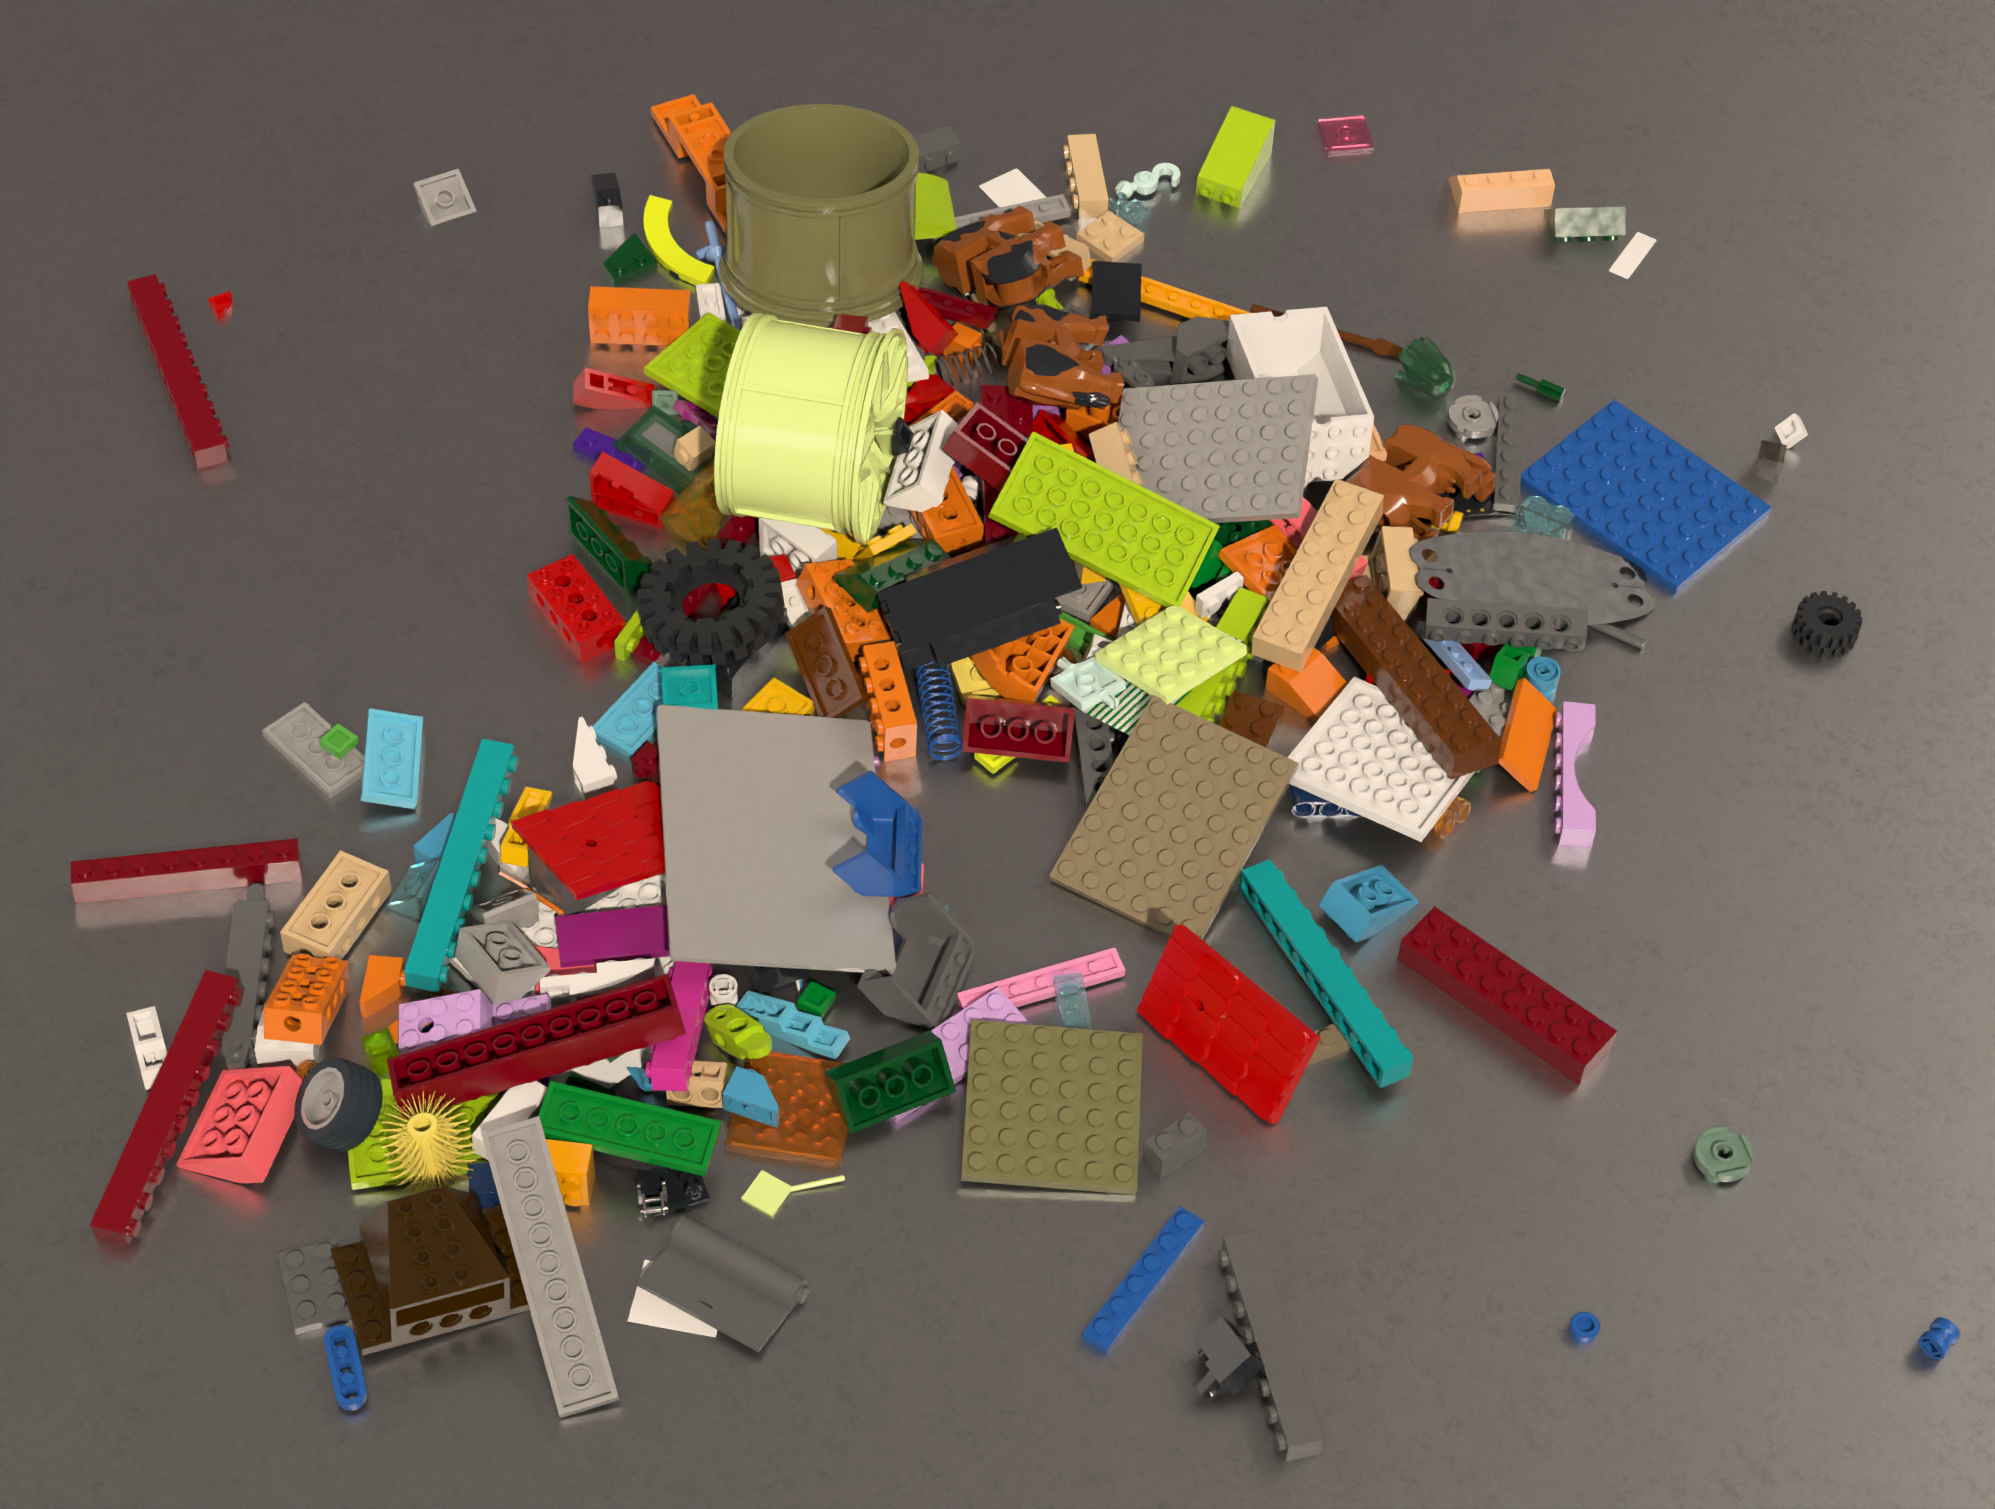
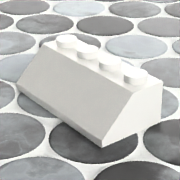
M943 410L909 427L914 436L908 453L897 456L883 501L886 506L924 512L932 507L939 506L943 501V494L949 481V474L955 458L942 450L954 429L959 425Z

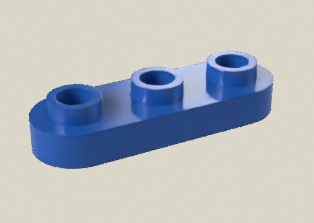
M336 1325L325 1333L324 1344L337 1403L342 1409L353 1411L365 1404L367 1390L354 1332L345 1325ZM339 1342H344V1343H345L344 1346H340V1347H337V1346H336V1344L339 1343ZM345 1368H350V1369H351V1370H350L349 1372H347V1373H342V1372H341V1371H342L343 1369H345ZM349 1395H357L354 1399H347Z

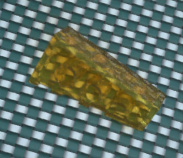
M715 455L659 518L673 538L684 544L698 541L701 550H706L707 539L717 536L720 529L718 525L725 515L720 512L716 501L714 484Z

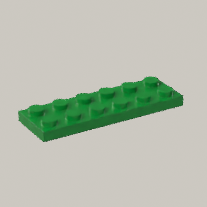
M550 1081L538 1115L545 1138L548 1140L592 1144L594 1151L706 1177L721 1130V1121L553 1081Z

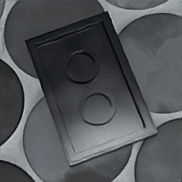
M1093 261L1091 319H1096L1098 316H1106V320L1140 322L1142 264Z

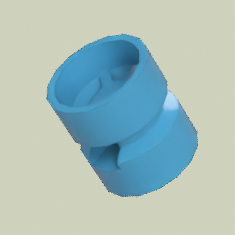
M1535 657L1527 664L1525 679L1548 701L1552 702L1556 695L1561 668L1555 660L1549 657Z

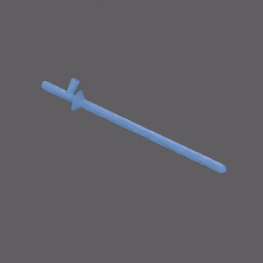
M708 221L705 223V228L710 245L697 250L696 253L700 260L706 257L708 261L715 263L730 323L741 330L742 326L735 300L725 291L720 278V262L726 247L720 246L715 224L713 221Z

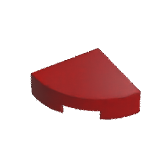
M231 291L207 299L208 305L217 320L224 318L232 310L233 299Z

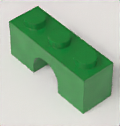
M1505 643L1494 660L1490 673L1492 683L1502 689L1513 691L1517 680L1525 676L1528 662L1535 657H1539L1542 649L1527 646L1517 648Z

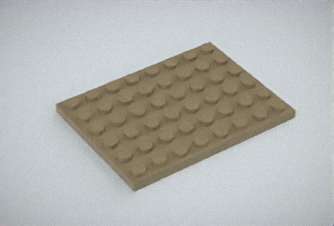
M1153 695L1052 869L1049 880L1168 938L1172 936L1175 925H1185L1203 940L1297 772L1299 763L1172 703L1167 705L1161 698Z

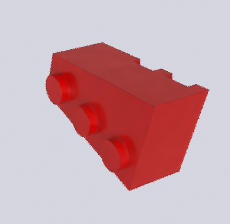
M603 451L589 472L591 501L606 512L663 529L675 509L673 490Z

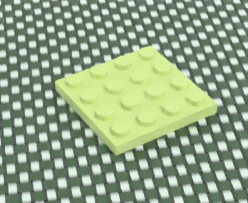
M1170 606L1097 651L1095 657L1096 662L1148 694L1161 698L1168 705L1245 656L1247 649L1245 644L1178 606Z

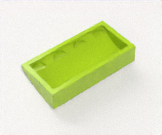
M918 173L916 179L915 240L945 237L950 232L957 230L948 181L935 175Z

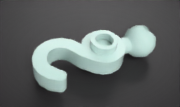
M1160 163L1153 168L1152 173L1149 171L1137 173L1134 176V182L1120 181L1115 187L1116 195L1121 199H1128L1135 191L1142 195L1151 194L1157 189L1161 175L1171 176V186L1176 187L1180 181V170L1171 163Z

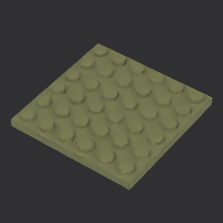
M971 1020L961 1181L1136 1195L1143 1034Z

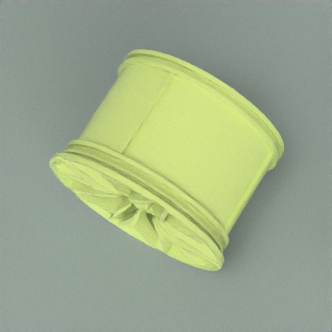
M757 312L748 317L738 336L729 364L717 426L714 484L717 505L722 514L744 517L746 515L835 530L842 535L849 534L854 536L855 541L862 545H866L868 541L874 538L884 515L886 505L883 501L897 456L892 455V434L897 418L901 417L904 420L908 356L906 353L907 341L903 330L892 328L887 334H880L874 331L862 334L778 320L774 315H764Z

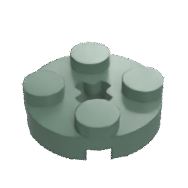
M1727 1127L1707 1129L1701 1134L1694 1148L1693 1156L1697 1167L1705 1174V1178L1712 1183L1720 1181L1733 1182L1743 1178L1748 1174L1754 1153L1749 1140L1741 1133L1738 1136L1730 1132L1731 1129ZM1719 1150H1722L1724 1154L1729 1153L1730 1156L1727 1159L1719 1157Z

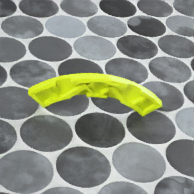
M650 195L645 206L643 222L645 238L652 254L664 268L678 274L680 279L693 285L709 284L715 273V267L688 255L677 245L670 233L668 219L673 208V201Z

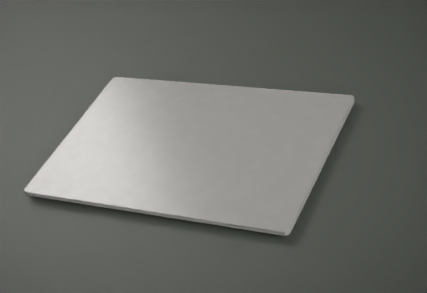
M659 705L656 716L670 959L679 962L863 973L868 970H877L880 974H893L896 969L892 924L890 922L889 897L862 896L856 893L852 887L833 872L834 866L867 850V835L859 831L853 823L854 807L837 794L836 790L869 771H873L876 774L870 722L856 719Z

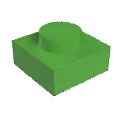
M337 723L319 740L321 748L341 760L359 744L357 735Z

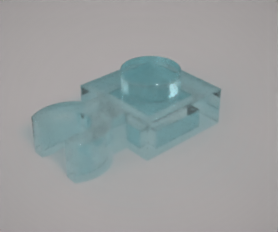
M1123 192L1118 193V201L1112 197L1109 198V207L1117 211V216L1136 228L1151 219V211L1136 199L1129 202L1127 195Z

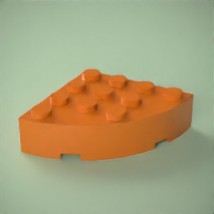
M1060 619L1061 624L972 655L971 657L981 675L1004 698L1036 702L1058 660L1061 658L1063 651L1066 649L1075 626Z

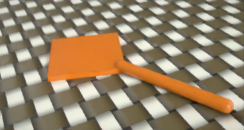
M500 867L498 868L499 875L527 890L535 892L526 881ZM535 892L537 900L560 915L564 913L561 908Z

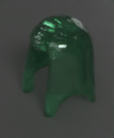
M1422 336L1419 339H1414L1411 345H1407L1403 352L1399 353L1404 372L1399 370L1395 377L1402 383L1433 398L1445 396L1455 385L1456 374L1452 364L1429 337L1424 338Z

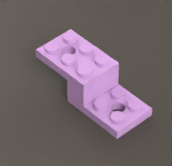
M478 989L399 1004L398 1055L550 1010L551 998L548 994H542L502 1004H493ZM434 1022V1026L429 1032L422 1033V1029L427 1023Z

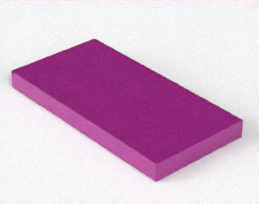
M667 905L555 916L561 968L594 965L609 960L629 961L637 958L651 959L670 956Z

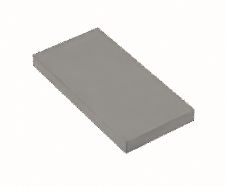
M303 702L264 728L262 734L266 740L331 799L362 778L364 755L354 747L340 760L321 748L319 740L333 727L306 702Z

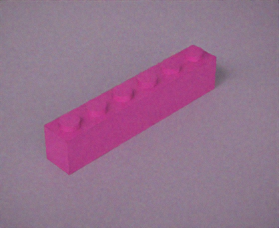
M676 961L675 967L670 968L669 978L686 1034L672 1040L651 1045L652 1061H647L646 1077L651 1078L652 1090L687 1092L709 1000V984L713 978L712 963Z

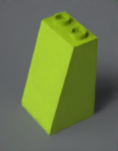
M1231 106L1198 174L1196 194L1240 208L1271 156L1276 120Z

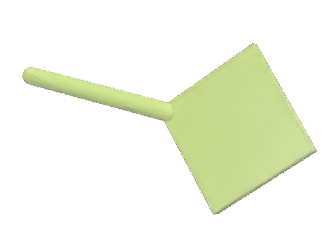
M761 1170L741 1200L773 1217L790 1192L844 1181L845 1176L840 1175L790 1186Z

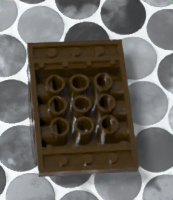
M444 1186L387 1201L359 1225V1242L330 1249L332 1261L339 1278L362 1356L530 1310L501 1204L481 1209L476 1194Z

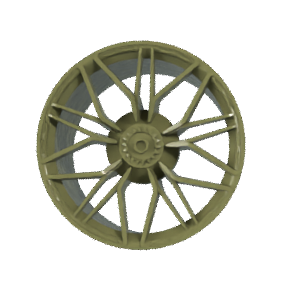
M803 104L778 108L757 115L741 124L732 132L724 147L727 245L720 262V278L725 291L740 306L752 313L774 315L778 320L833 328L838 314L867 316L868 322L887 316L903 307L905 304L899 286L902 280L913 284L919 290L923 279V262L915 242L916 179L919 172V149L914 137L908 130L884 115L862 108L838 104Z

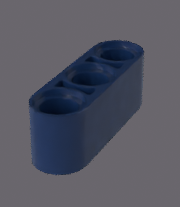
M1291 785L1289 788L1292 813L1297 817L1361 816L1296 786Z

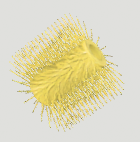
M424 1091L423 1110L419 1100L421 1113L418 1112L414 1101L417 1114L409 1116L405 1112L403 1113L410 1118L409 1121L406 1118L403 1119L393 1115V1117L401 1119L408 1124H398L390 1121L381 1122L404 1127L380 1130L399 1132V1134L379 1139V1141L383 1139H398L388 1146H397L399 1148L392 1153L384 1154V1156L401 1154L395 1160L387 1161L386 1164H391L393 1161L403 1163L388 1171L407 1168L401 1174L390 1179L398 1178L400 1175L402 1176L412 1172L411 1175L404 1181L409 1180V1178L412 1179L413 1176L416 1177L404 1192L409 1187L411 1188L413 1183H416L417 1179H420L421 1176L422 1180L417 1188L420 1185L422 1186L424 1178L425 1181L428 1178L426 1182L428 1189L430 1178L431 1190L432 1178V1190L433 1180L437 1189L435 1178H437L440 1187L439 1176L441 1179H444L442 1175L446 1174L450 1179L452 1178L447 1173V1170L462 1176V1174L448 1169V1167L461 1170L468 1169L451 1163L476 1161L456 1159L457 1157L476 1152H457L466 1146L470 1147L474 1144L457 1145L461 1140L472 1137L471 1135L464 1136L463 1138L455 1137L458 1133L468 1131L470 1128H464L463 1130L453 1129L460 1123L468 1122V1120L449 1123L455 1117L465 1114V1112L444 1119L456 1108L454 1107L449 1112H444L441 1115L440 1112L445 1108L443 1107L434 1115V1111L439 1105L437 1103L432 1113L430 1110L429 1114L430 1105L428 1102L426 1112L425 1099L424 1113Z

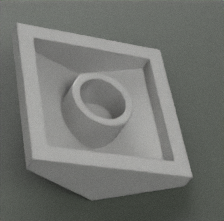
M459 168L413 183L421 211L431 227L477 212Z

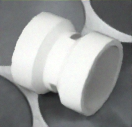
M966 476L963 478L962 484L973 506L977 509L982 497L981 479L976 476Z
M721 974L715 976L710 981L709 999L712 1009L724 1004L737 1006L738 985L732 976Z

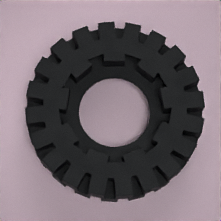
M707 539L706 550H701L698 541L685 544L687 555L684 556L677 548L666 553L667 563L658 559L650 566L651 574L645 573L640 581L641 589H638L637 601L645 636L650 644L654 643L655 650L663 656L670 653L671 660L683 663L688 655L691 665L694 666L705 665L707 655H711L712 662L715 665L727 664L725 653L728 652L732 654L735 661L748 656L746 645L755 652L766 645L764 636L772 639L778 631L777 623H782L784 617L783 607H785L777 567L773 566V561L766 554L760 556L758 548L749 544L743 550L740 541L729 539L725 548L722 549L720 539ZM721 583L734 588L738 592L740 605L725 614L724 620L715 622L714 618L697 619V622L688 618L683 611L684 599L692 590L699 586Z

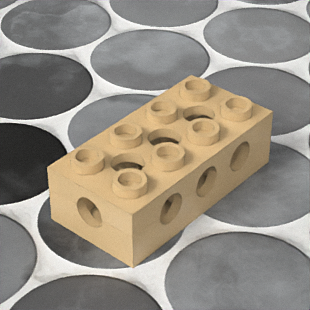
M340 850L280 931L284 952L290 955L308 954L311 957L317 958L337 957L342 960L392 891L389 871Z

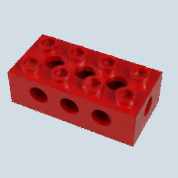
M573 554L527 574L530 598L581 664L615 648L614 641L626 626V622Z

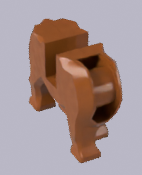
M1403 424L1398 426L1392 436L1384 440V448L1387 451L1386 461H1381L1369 455L1361 468L1346 481L1384 495L1383 514L1373 534L1379 535L1382 526L1412 527L1414 538H1417L1418 542L1438 537V532L1430 530L1418 518L1429 519L1436 528L1440 529L1453 515L1454 500L1448 497L1442 498L1438 494L1446 491L1455 493L1456 490L1453 487L1460 488L1464 498L1469 499L1474 494L1475 498L1483 503L1495 489L1496 474L1491 472V466L1484 458L1449 443L1428 429ZM1429 549L1423 550V558L1427 560L1434 551Z

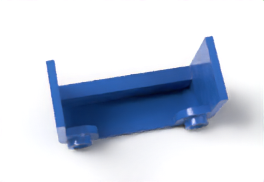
M869 771L837 788L836 793L854 807L853 823L859 831L867 835V850L834 866L833 872L852 887L856 893L862 896L911 897L921 891L923 822L918 811L873 771Z

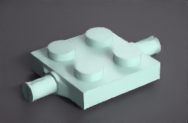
M1094 656L1076 664L1069 662L1065 657L1058 660L1057 666L1064 671L1050 678L1051 687L1078 709L1084 711L1100 702H1105L1111 709L1119 705V699L1115 698L1114 695L1126 689L1125 680L1096 662Z

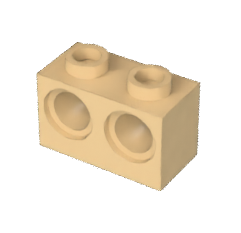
M694 1061L687 1092L666 1091L667 1105L723 1108V1092L728 1084L727 1063Z

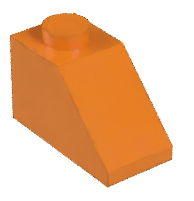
M369 955L359 1001L362 1018L368 1019L401 998L403 986H406L403 958Z

